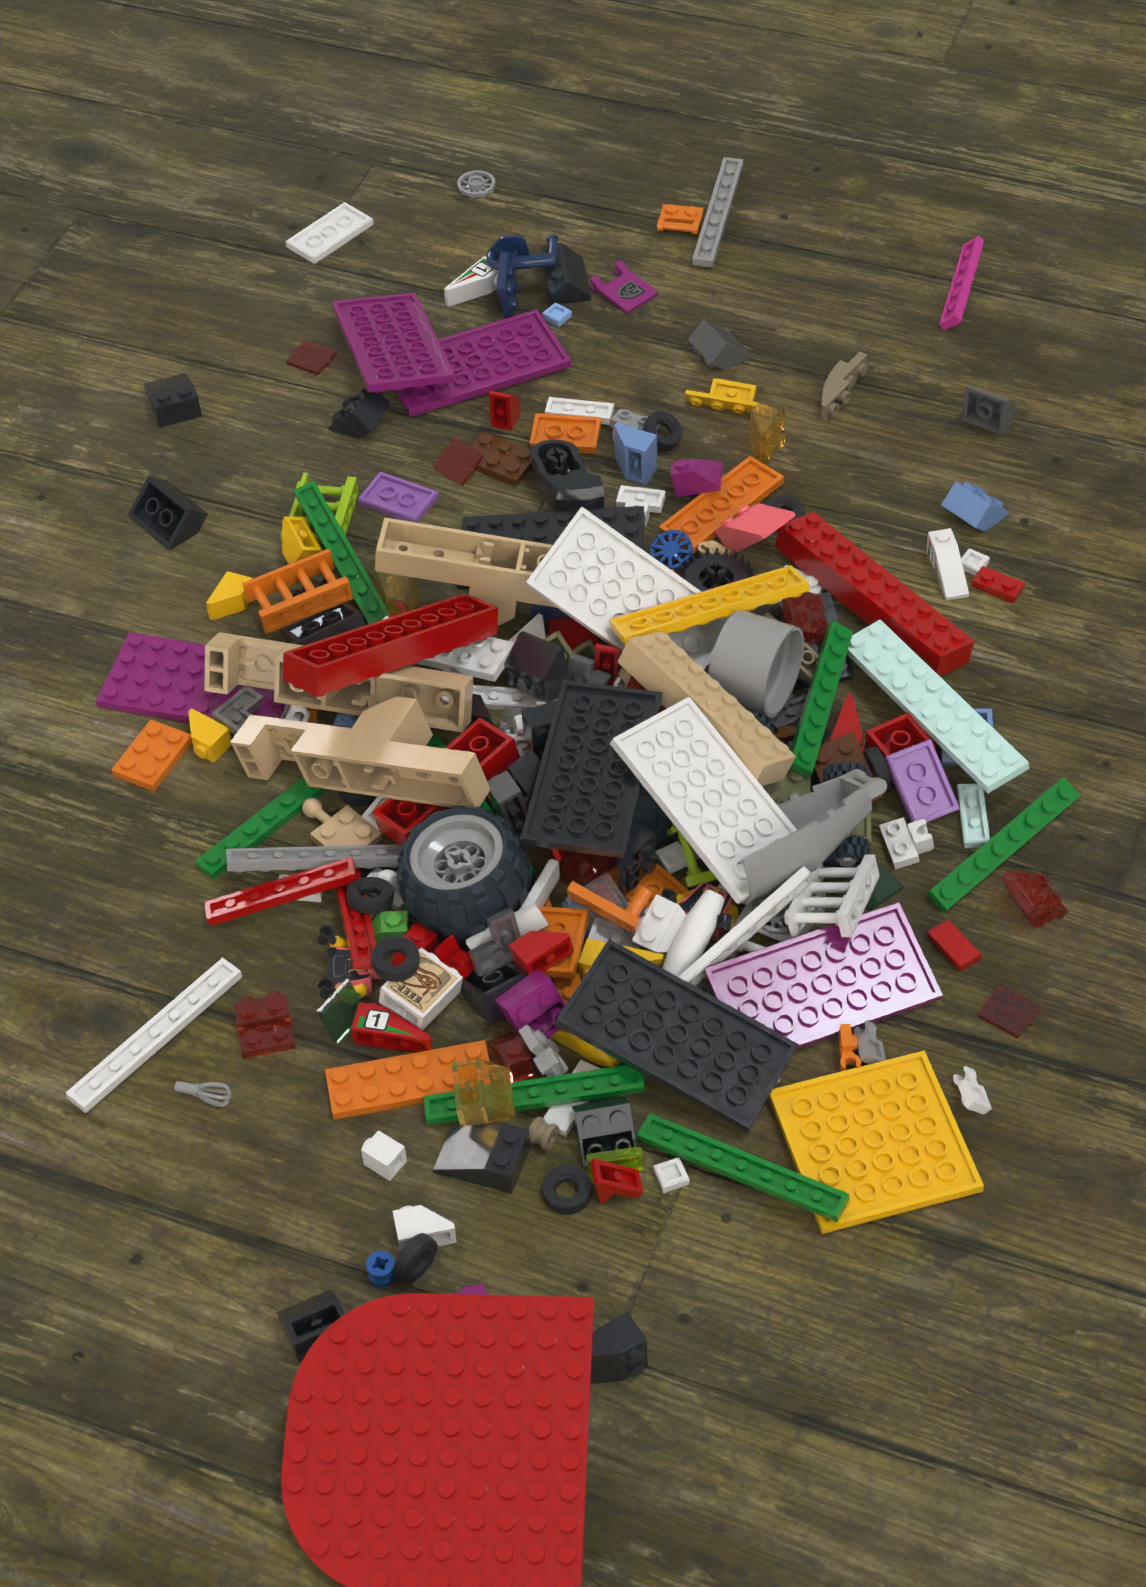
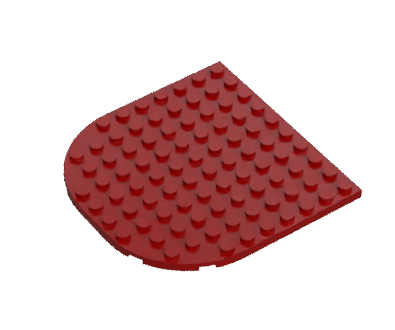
M397 1294L372 1300L358 1306L331 1324L308 1350L294 1378L288 1403L282 1462L281 1487L286 1516L299 1545L311 1561L323 1573L345 1587H582L594 1297Z

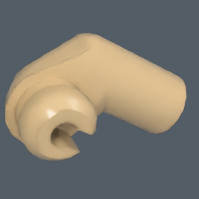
M716 541L699 543L697 550L701 552L702 556H706V549L708 548L711 555H714L718 547L720 555H723L727 547ZM727 548V549H728V553H727V554H728V557H731V556H732V550L729 549V548Z

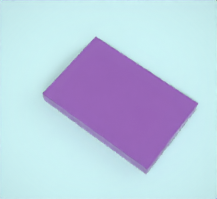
M379 472L359 496L357 503L358 506L398 520L419 523L437 501L439 493L435 490Z
M931 739L884 757L911 823L922 819L926 820L927 823L960 809Z

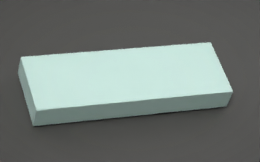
M957 784L956 790L960 807L959 813L964 848H980L990 840L983 788L979 784Z

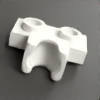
M621 485L616 499V508L644 506L646 526L650 512L661 513L666 497L665 490Z
M904 817L879 825L895 869L920 862L918 854L934 849L933 838L931 834H928L927 823L924 819L909 823L908 827Z

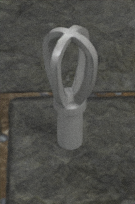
M177 1081L175 1084L176 1092L191 1094L194 1097H199L206 1103L218 1107L227 1105L232 1097L229 1086L221 1082L192 1084ZM206 1087H221V1088H224L225 1091H224V1090H219V1089L206 1088ZM210 1098L225 1099V1101L219 1102Z

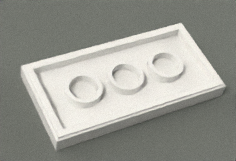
M344 202L285 241L286 247L316 264L374 225L373 218Z

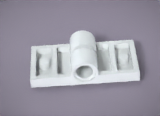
M487 637L486 640L470 643L469 646L453 649L452 652L435 655L434 658L418 661L417 664L495 682L505 668L504 663L515 642Z

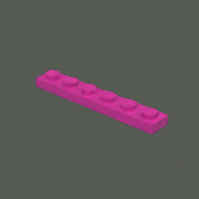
M980 236L975 237L962 246L939 323L944 330L951 326L955 327L962 321V315L984 244V240Z

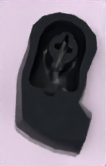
M550 439L532 446L530 457L538 493L548 503L552 511L580 510L581 507L584 509L604 508L605 496L602 480L599 475L586 471L576 445L564 440Z

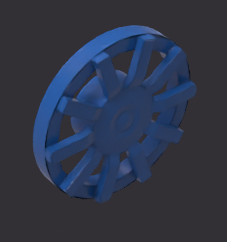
M670 529L658 534L650 546V555L653 558L664 555L659 562L663 564L665 559H667L668 566L666 567L670 570L674 569V571L683 566L684 560L689 561L690 555L693 553V545L690 538L683 531ZM673 535H678L673 541ZM667 536H669L668 542H666V540L664 539ZM681 537L686 539L685 541L680 542L678 544V541L681 539ZM660 541H662V543H663L664 545L661 546V545H658V543H659ZM688 544V550L680 548ZM655 549L662 550L660 552L655 553ZM681 553L686 554L683 560L680 558ZM672 561H679L676 565H672Z

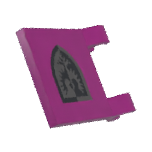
M621 260L614 263V266L617 268L613 270L614 274L619 277L604 285L598 276H593L589 279L592 282L589 285L591 291L599 292L627 315L658 295V291L632 273Z

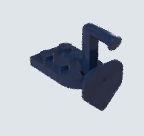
M552 234L547 237L546 242L549 244L548 253L530 255L527 241L520 235L501 236L487 251V265L492 269L498 270L496 291L505 319L513 317L514 309L518 308L516 294L519 293V283L516 270L553 266L557 262V235Z

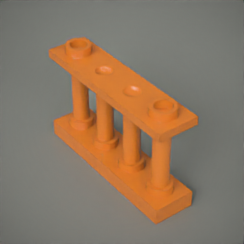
M329 549L242 583L248 603L258 600L262 607V610L258 611L266 634L353 599L347 577L336 579L331 571L335 567ZM323 574L328 583L315 588L309 578ZM301 582L306 592L293 597L288 587ZM279 591L284 601L271 606L266 596Z

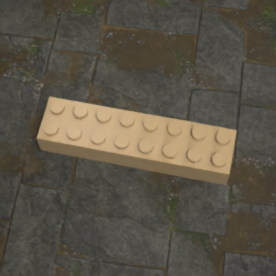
M655 632L628 640L618 663L646 690L663 692L662 705L666 709L690 697L761 786L785 778L796 758L788 746L779 741L734 696L725 691L717 680L710 677L703 667L695 663L687 655L686 651L679 648L666 633Z

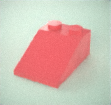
M760 503L752 507L747 504L736 511L738 516L735 518L730 516L720 523L722 527L715 531L723 545L732 550L733 554L734 551L738 552L765 539L796 515L793 511Z

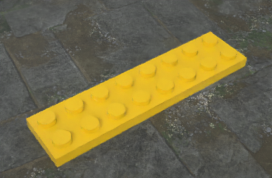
M790 565L609 619L610 627L626 646L630 638L655 632L666 634L683 632L688 627L706 625L711 620L718 618H729L737 610L753 611L761 605L776 604L779 600L788 597H799L802 593L810 591L809 582Z

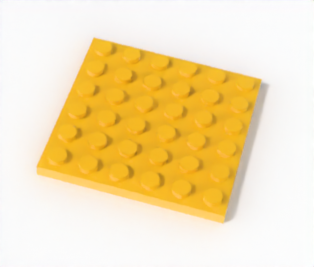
M925 1050L775 1088L769 1095L771 1105L797 1172L850 1195V1201L838 1223L814 1213L822 1234L983 1192V1182Z

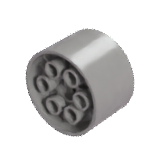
M737 610L728 618L718 636L711 656L708 675L717 680L720 686L730 695L734 696L745 709H751L753 712L758 711L760 715L773 718L784 708L797 681L804 650L803 632L799 627L744 610Z

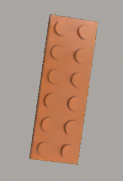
M749 456L722 477L720 491L701 493L659 526V534L670 529L683 531L692 542L693 555L698 551L697 546L699 543L711 541L717 536L715 531L722 527L720 523L730 516L735 518L738 516L736 511L747 504L752 507L761 502L784 483V476ZM673 535V541L678 535ZM681 537V539L678 541V544L680 542L685 541L686 539ZM688 544L682 546L681 548L688 550Z
M485 1040L325 1069L333 1120L423 1104L424 1096L495 1085Z

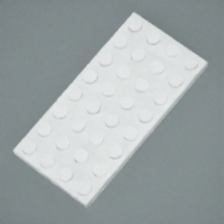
M583 507L580 508L525 584L612 647L620 648L621 653L625 645L611 629L609 619L701 592ZM718 618L711 620L706 625H695L688 627L683 632H672L667 635L679 648L685 650L695 663L705 669L710 663L714 646L728 618Z
M687 697L614 737L610 745L734 901L739 904L749 897V883L741 859L797 829L692 699Z

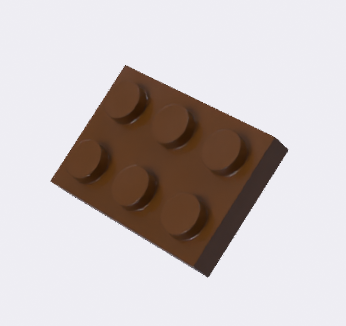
M481 432L459 457V465L516 487L533 468L530 449L485 432Z
M854 732L820 745L814 766L820 784L823 783V768L827 767L828 764L833 765L834 762L840 764L842 761H846V763L854 761L855 764L862 763L863 766L866 765L867 769L869 768V776L874 778ZM881 794L871 799L872 804L882 801L883 796Z

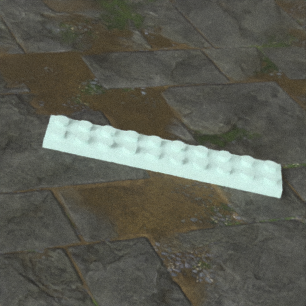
M881 620L852 635L847 655L906 713H909L920 727L987 793L1029 769V762Z

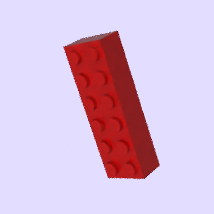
M478 718L445 747L451 750L475 753L487 781L495 775L503 773L508 766L520 758L514 738L482 718ZM387 798L372 814L380 832L401 846L402 842L408 840L410 836L409 831L417 823L423 822L432 813L451 809V807Z

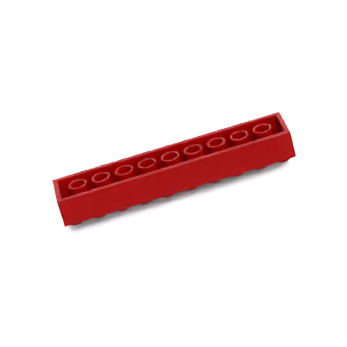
M815 512L789 521L779 528L774 548L808 576L816 578L819 585L830 592L831 595L869 626L881 620L939 676L968 664L975 643L973 639Z
M463 593L283 652V681L292 684L295 688L309 692L312 696L322 697L328 692L342 690L351 684H359L363 680L380 677L383 673L397 671L406 665H414L418 661L431 659L435 655L452 652L453 649L469 646L470 643L483 641L487 637L496 635L499 607Z

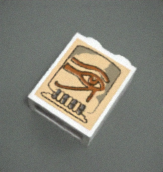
M420 948V964L417 972L411 978L404 981H387L380 989L379 1003L423 1031L460 993L463 977L456 969L449 968L442 963L436 955Z

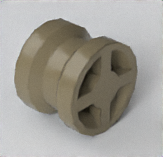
M540 1116L535 1118L529 1128L530 1143H538L542 1149L550 1150L557 1140L560 1127L554 1123H546L545 1119Z

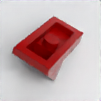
M453 934L433 951V954L449 968L456 969L463 977L462 980L474 971L470 953L460 949Z
M594 1158L590 1161L595 1187L601 1204H604L614 1194L638 1199L643 1194L639 1169Z

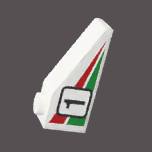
M486 256L482 257L444 288L446 306L450 307L490 294L496 290L498 270L492 269L487 265Z
M951 528L928 532L926 552L945 600L969 597L958 544Z

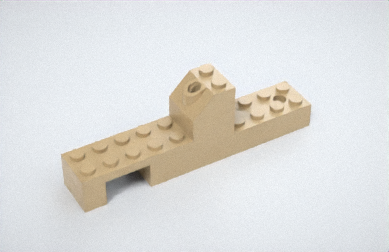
M384 517L376 548L375 571L470 586V596L499 607L498 626L515 617L518 601L556 607L525 585L553 545Z
M220 632L205 645V691L228 695L237 685H247L274 690V702L357 716H360L364 710L397 696L417 699L429 727L464 732L471 722L474 676L406 665L397 671L383 673L380 677H372L363 680L362 683L351 684L342 690H334L322 697H315L309 692L295 688L292 684L283 681V652L303 645ZM442 696L448 697L449 702L443 700Z
M396 696L364 710L352 728L249 715L230 742L249 778L268 780L282 760L297 762L307 785L310 787L452 808V806L465 805L467 808L480 807L491 790L475 753L426 746L433 735L418 700L413 698Z

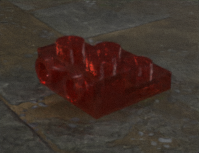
M564 851L562 860L559 861V880L570 884L574 881L590 890L616 865V858ZM552 854L549 855L548 861L550 859L555 860Z
M270 992L265 998L243 997L239 1003H233L243 1059L296 1049L286 994Z

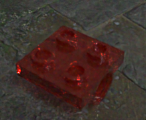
M805 592L799 597L781 599L786 623L799 627L802 630L804 643H809L814 639L824 640L828 623L821 595Z
M1007 870L1001 877L1006 884L1005 888L1033 927H1042L1053 918L1062 919L1068 912L1062 904L1061 897L1054 893L1049 886L1048 879L1042 874Z

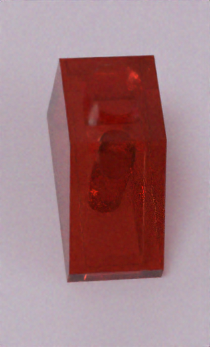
M511 1031L487 1041L508 1083L517 1082L534 1075L533 1058L522 1036Z

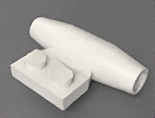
M706 889L686 915L680 905L656 894L632 941L651 952L667 953L662 968L679 977L702 956L715 931L717 915L721 913L725 898L716 892Z

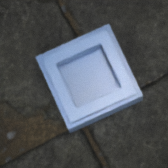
M555 302L542 313V317L548 323L559 328L572 317V311Z

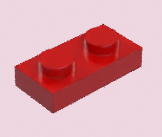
M982 566L972 579L971 587L1014 604L1023 592L1025 582Z

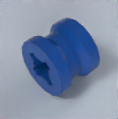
M377 1251L371 1254L366 1261L369 1281L376 1287H387L396 1279L393 1272L395 1262L390 1253Z

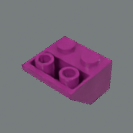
M536 969L495 999L503 1015L523 1041L524 1039L519 1030L525 1025H529L535 1031L541 1030L547 1039L562 1029L555 1025L566 1004L551 979L539 969Z

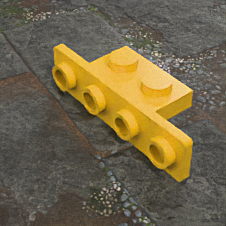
M713 378L710 394L691 390L685 391L687 402L693 406L707 405L715 410L730 409L738 414H744L745 412L753 413V415L760 418L772 417L773 415L772 405L754 402L757 391L756 385Z

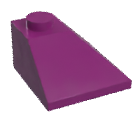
M680 459L672 462L670 475L676 497L720 491L723 470L722 462L701 459Z

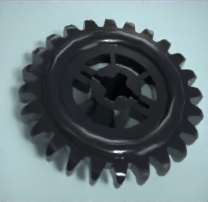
M718 547L714 555H711L708 548L706 549V556H702L699 550L697 552V559L690 555L689 562L684 560V564L680 566L678 574L697 589L715 588L716 571H718L717 587L730 584L731 582L728 578L731 577L733 582L755 576L753 567H750V561L744 564L743 555L737 560V552L734 551L733 555L728 557L727 548L724 554L720 555Z

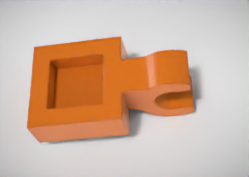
M840 1024L838 1039L840 1071H845L847 1064H853L856 1068H860L861 1059L853 1053V1051H857V1035L851 1033V1024Z

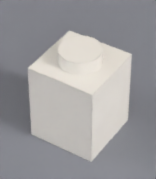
M379 1130L372 1138H368L364 1142L361 1149L363 1164L389 1181L407 1162L405 1146Z

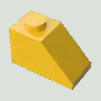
M304 517L283 518L282 553L288 564L322 551Z
M227 571L206 602L209 619L216 620L245 610L249 603L242 583L252 578Z
M191 708L188 712L194 752L198 757L205 758L214 763L231 746L230 730L228 727Z

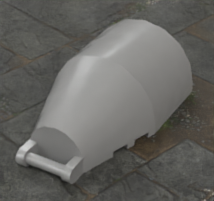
M855 769L840 777L812 786L813 792L798 796L796 792L789 795L791 800L777 804L797 830L741 859L749 883V897L741 902V904L749 905L776 891L803 866L810 873L815 871L871 812V799L886 791V781L878 777L872 778L867 776L864 771Z

